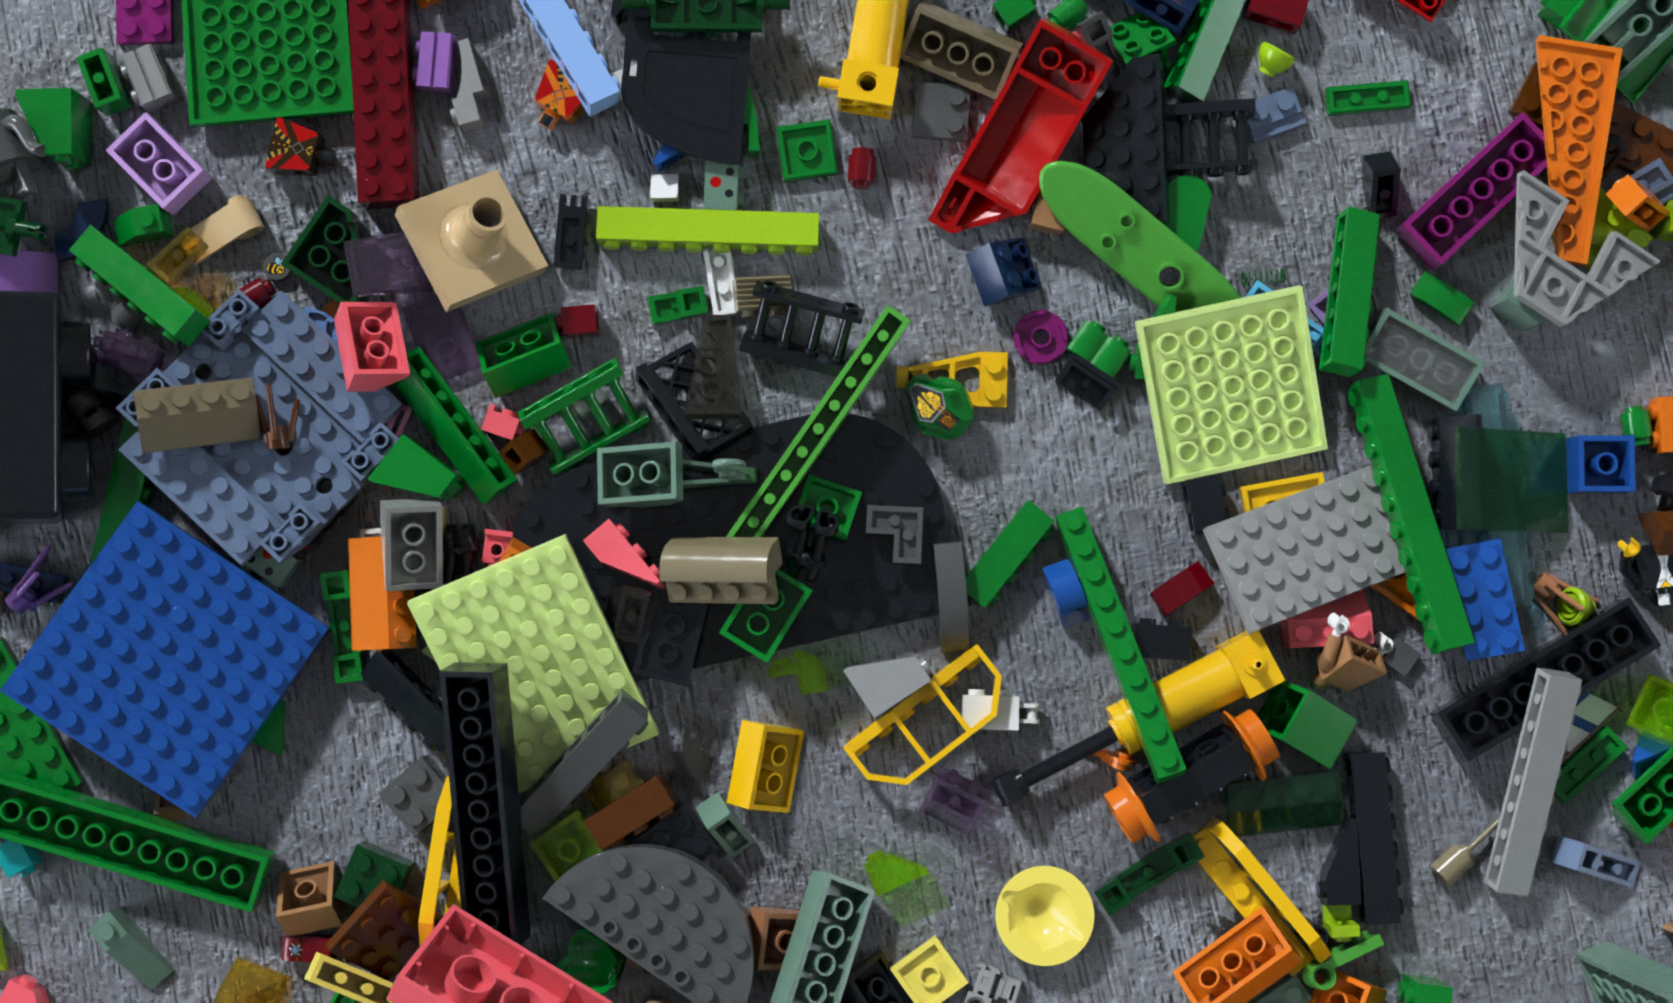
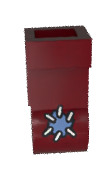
M304 934L291 937L285 935L282 939V960L288 962H312L316 952L337 960V955L329 952L325 946L333 935Z

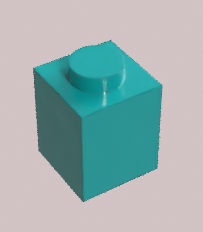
M10 840L0 844V865L7 878L19 876L22 879L37 871L36 865L43 862L36 848Z

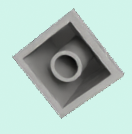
M915 656L852 665L843 669L874 718L930 682L931 679L928 675L932 673L923 658L918 660Z

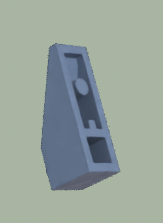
M1558 835L1551 858L1552 863L1630 888L1634 886L1641 862Z

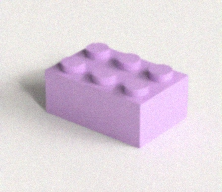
M147 112L138 118L106 149L114 160L164 210L172 215H175L213 178L159 121Z

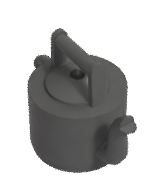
M6 108L0 109V197L7 198L2 188L21 181L22 186L9 198L23 201L30 194L32 195L37 191L31 175L40 168L42 164L40 157H45L46 146L36 142L28 122L22 116L18 115L16 111Z

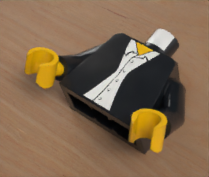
M1633 537L1630 538L1629 545L1620 540L1617 543V546L1622 550L1620 553L1619 572L1631 586H1634L1636 591L1651 590L1653 606L1670 605L1669 588L1673 587V555L1658 556L1652 544L1640 546Z

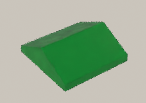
M809 475L798 505H811L814 507V516L809 528L811 530H814L815 519L819 510L826 509L835 514L839 519L840 525L839 531L832 537L846 541L862 492Z

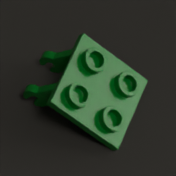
M1141 12L1110 26L1114 35L1112 40L1125 66L1132 57L1146 56L1157 52V54L1163 55V69H1165L1166 75L1169 74L1172 66L1169 62L1167 48L1175 45L1176 39L1165 26Z

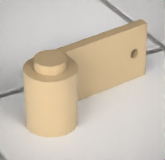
M237 195L230 198L226 206L178 236L192 266L198 265L233 241L254 237L265 229L249 197Z

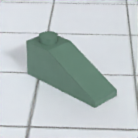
M122 907L109 911L88 929V932L107 954L151 990L175 971Z

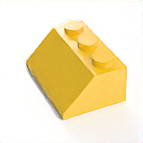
M742 720L726 803L749 810L789 813L805 730Z

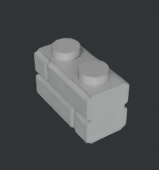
M146 44L137 48V50L121 55L124 65L120 66V69L126 81H131L134 90L130 91L138 107L141 106L148 112H152L162 108L164 105L167 106L178 101L179 98L160 52L152 44Z

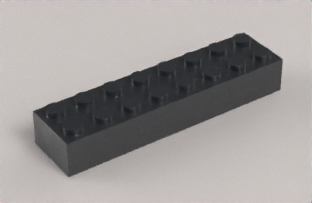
M1631 598L1619 599L1593 616H1590L1584 623L1570 628L1429 714L1459 762H1469L1521 731L1537 668L1565 671L1582 680V694L1657 649L1661 644Z

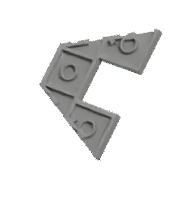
M1523 170L1517 174L1514 264V297L1561 327L1660 262L1659 259L1617 231L1608 234L1587 275L1546 249L1545 246L1570 200Z

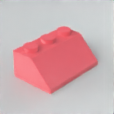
M340 302L334 323L347 392L377 391L409 377L410 369L397 303Z
M1362 589L1281 621L1282 648L1325 646L1328 634H1332L1333 628L1327 621L1331 613H1336L1339 617L1343 615L1350 622V628L1345 633H1341L1340 637L1346 634L1366 644H1373L1372 614L1364 590Z

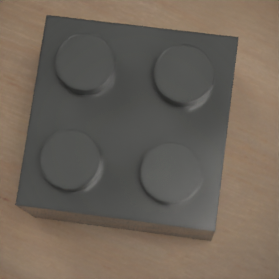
M429 755L421 756L378 794L415 837L434 823L436 807L447 776Z

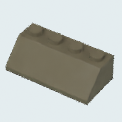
M923 0L917 6L902 44L900 59L996 100L1013 70L1023 43Z
M253 377L134 391V403L142 454L260 439Z

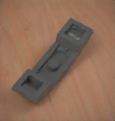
M1100 11L1077 24L1082 40L1114 60L1100 84L1103 92H1105L1124 69V65L1112 40V37H1114L1104 12Z
M962 542L933 544L940 621L941 652L969 650L968 602Z

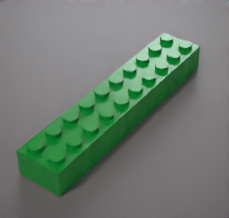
M5 770L0 772V838L247 912H252L260 905L276 854L275 851Z

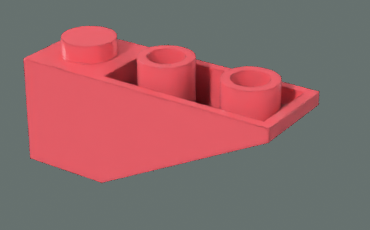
M608 519L583 540L597 559L606 567L663 590L666 588V585L660 582L659 568L654 563L649 566L644 559L648 555L638 543L631 544L627 539L631 534L621 522L616 525Z

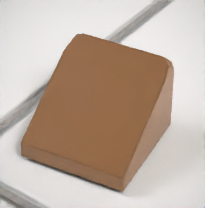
M155 792V816L171 821L187 819V812Z

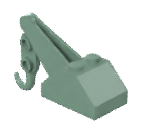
M676 441L597 448L598 505L636 508L669 506L683 501V489L730 484L757 483V468L746 467L745 461L731 458L715 459L712 463L683 460L682 444ZM683 471L717 473L719 478L683 481Z

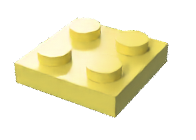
M936 935L890 967V970L913 1003H942L969 983Z

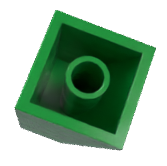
M71 87L15 89L17 100L37 142L46 146L45 156L54 160L55 164L64 166L65 170L81 171L82 167H91L92 102Z
M404 434L401 435L368 477L371 482L448 501L452 497L456 499L465 488L463 485L465 480L461 474L417 440Z
M1284 681L1272 688L1257 715L1271 738L1329 769L1332 768L1334 762L1338 759L1340 751L1357 722V719L1312 691L1288 681Z

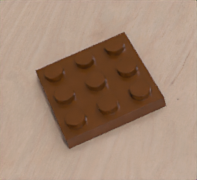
M382 880L325 946L329 952L388 981L419 946L418 920L421 900ZM437 909L435 911L434 928L443 918V915Z

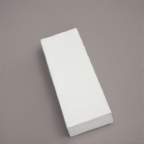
M704 247L703 254L714 319L737 316L734 310L732 281L735 279L731 249L729 253L713 252V249Z

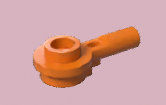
M1117 748L1116 751L1102 749L1092 754L1100 757V760L1106 762L1107 765L1121 771H1131V767L1136 764V759L1126 749Z

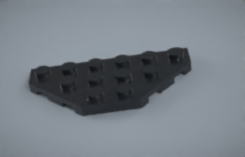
M1153 54L1132 57L1082 119L1084 166L1100 173L1115 183L1160 222L1170 223L1163 55Z

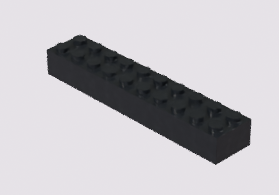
M454 662L439 671L461 909L519 945H522L531 936L508 664Z

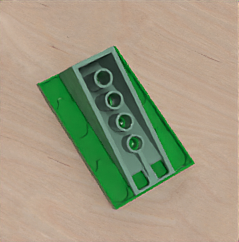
M1580 0L1558 26L1571 40L1623 48L1616 88L1632 104L1638 100L1673 58V0Z

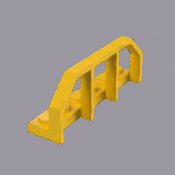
M978 644L971 646L969 650H966L931 677L930 682L901 700L843 745V749L867 780L908 785L997 716L1002 675ZM982 660L995 676L991 709L989 714L972 727H969L940 689V686L944 684L946 688L959 679L958 672L965 667L969 671ZM938 695L964 728L965 732L932 758H929L902 722L915 713L913 710L914 706L920 702L925 705ZM894 722L925 761L923 765L906 778L869 773L857 757L871 747L868 742L874 737L878 736L881 739L891 732L893 728L890 725Z
M449 776L446 777L436 807L418 920L420 946L434 929L435 911L440 893L448 889L444 915L453 904L461 908L456 847L454 848L450 880H441L446 843L455 839L454 830H448L452 811Z
M1214 817L1192 835L1205 855L1204 858L1197 862L1241 916L1245 919L1263 906L1293 943L1304 962L1289 972L1292 977L1313 959L1322 963L1332 955L1319 934L1249 849L1221 820ZM1211 833L1215 834L1243 866L1241 869ZM1247 877L1256 881L1275 904L1274 908L1270 906ZM1279 916L1287 920L1293 926V928L1306 942L1311 951H1307V949L1302 945V943L1297 939V937L1293 934V932L1288 928V926Z

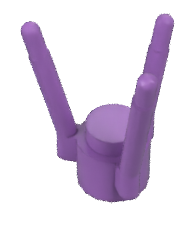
M50 545L44 548L20 582L5 597V602L15 612L21 614L26 609L33 612L39 605L74 586V582L71 581L37 600L34 599L37 595L30 586L39 576V572L36 570L51 550Z

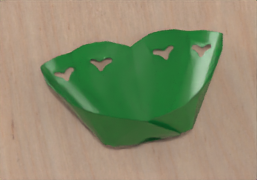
M588 929L577 930L569 943L568 956L560 961L556 967L599 994H603L616 986L624 970L626 956L595 934H589L591 932ZM581 940L584 943V945L577 948V946L580 945L579 941ZM570 963L571 968L563 970L567 967V964Z

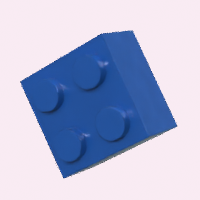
M1578 435L1566 438L1567 494H1624L1636 492L1634 435Z

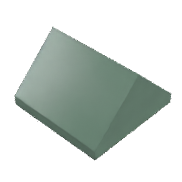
M1514 277L1490 306L1493 311L1519 331H1527L1545 323L1544 316L1514 297Z

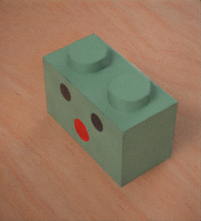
M705 160L703 209L738 210V208L744 207V191H739V182L745 180V164H740L739 166Z
M262 547L244 566H241L239 563L237 565L251 574L255 571L262 576L260 579L262 583L275 589L276 587L286 588L304 563V560L294 554L282 563H279Z

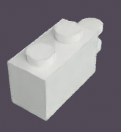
M968 689V694H962L961 716L969 727H972L990 713L992 695H985V689ZM1000 690L997 716L980 729L1019 730V723L1040 724V719H1037L1038 708H1041V704L1019 703L1020 697L1013 695V690ZM1019 708H1026V718H1019Z

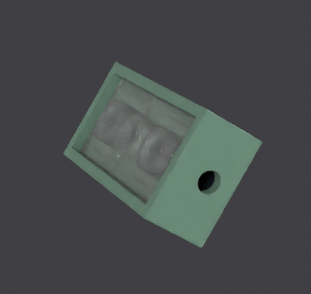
M1389 308L1380 309L1369 327L1370 334L1365 344L1366 365L1384 375L1389 374V377L1444 409L1457 412L1485 365L1484 361Z

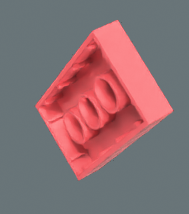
M454 904L397 975L386 998L393 1003H614Z

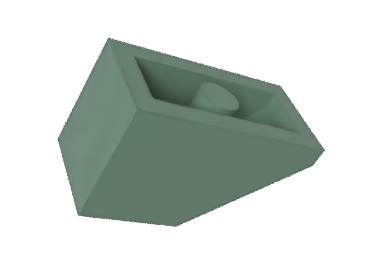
M716 792L695 807L706 829L728 854L734 858L755 843V840L732 807L726 803L727 801L719 792Z

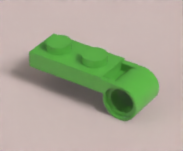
M1366 930L1360 932V937H1352L1353 941L1345 945L1343 942L1330 946L1328 949L1332 955L1325 961L1319 963L1315 960L1304 967L1302 972L1303 981L1311 988L1320 990L1331 989L1337 979L1334 969L1385 945L1380 934L1369 933ZM1318 969H1321L1324 978L1318 984L1315 980V973Z

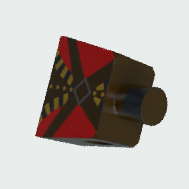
M277 117L265 168L271 173L279 175L316 176L319 164L334 166L336 151L324 148L325 139L319 133Z

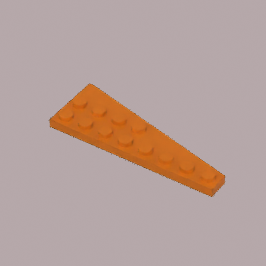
M1539 35L1536 39V54L1548 184L1550 188L1570 200L1553 231L1555 255L1571 265L1585 267L1588 264L1623 48Z

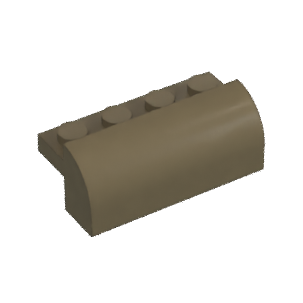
M672 537L663 548L659 566L660 582H666L669 603L776 604L779 596L775 573L783 564L779 537Z

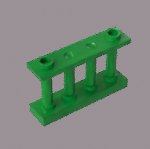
M616 358L611 359L518 412L520 422L525 430L531 426L536 428L553 455L554 459L548 462L553 475L558 472L565 473L574 467V463L596 452L597 448H603L631 431L638 432L646 427L647 422L651 421L645 408L638 412L635 410L619 380L620 376L624 375ZM604 385L610 387L627 418L615 425L611 424L594 395L596 393L595 390ZM579 399L585 400L603 430L590 439L587 438L570 409L571 404ZM554 413L562 416L579 444L565 453L546 424L547 417Z

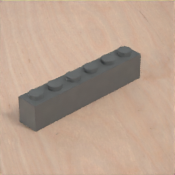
M622 689L519 799L522 828L536 839L543 831L545 833L549 832L556 822L555 818L561 812L563 814L568 812L574 804L573 799L579 793L584 794L592 785V779L598 773L602 775L611 764L610 760L616 754L621 755L627 749L630 743L629 740L634 734L640 735L648 725V709Z

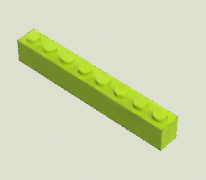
M598 206L596 240L599 246H603L604 249L618 250L620 246H628L636 251H645L647 247H658V250L664 252L674 251L675 248H686L688 252L697 253L702 252V249L706 247L713 249V252L729 253L731 249L741 250V253L744 254L768 251L772 255H783L785 251L796 252L800 256H810L813 252H818L819 213Z

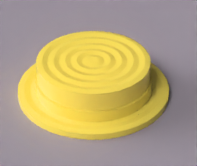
M1035 866L1013 876L1002 889L995 909L997 930L1005 946L1019 959L1038 966L1058 965L1076 956L1085 947L1094 926L1093 902L1085 886L1068 871L1053 866Z

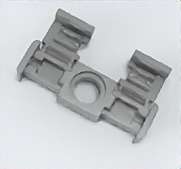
M978 962L976 966L980 967L974 988L973 990H968L964 1003H969L975 999L980 1000L982 1003H991L993 997L989 995L994 996L996 1000L998 997L1008 1000L1007 1003H1015L1022 979H1015L1003 974L998 976L996 973L1001 974L1000 968L984 962ZM1013 985H1014V989H1013V992H1012V995H1011V999H1012V1000H1010L1009 997H1010V994H1011V991H1012V988H1013Z

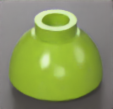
M1266 41L1262 42L1259 47L1258 59L1261 65L1259 71L1271 78L1274 77L1275 73L1278 74L1288 70L1295 62L1293 56Z
M1568 587L1562 592L1584 606V611L1578 610L1558 597L1557 614L1565 625L1576 626L1582 624L1596 612L1595 602L1580 588Z

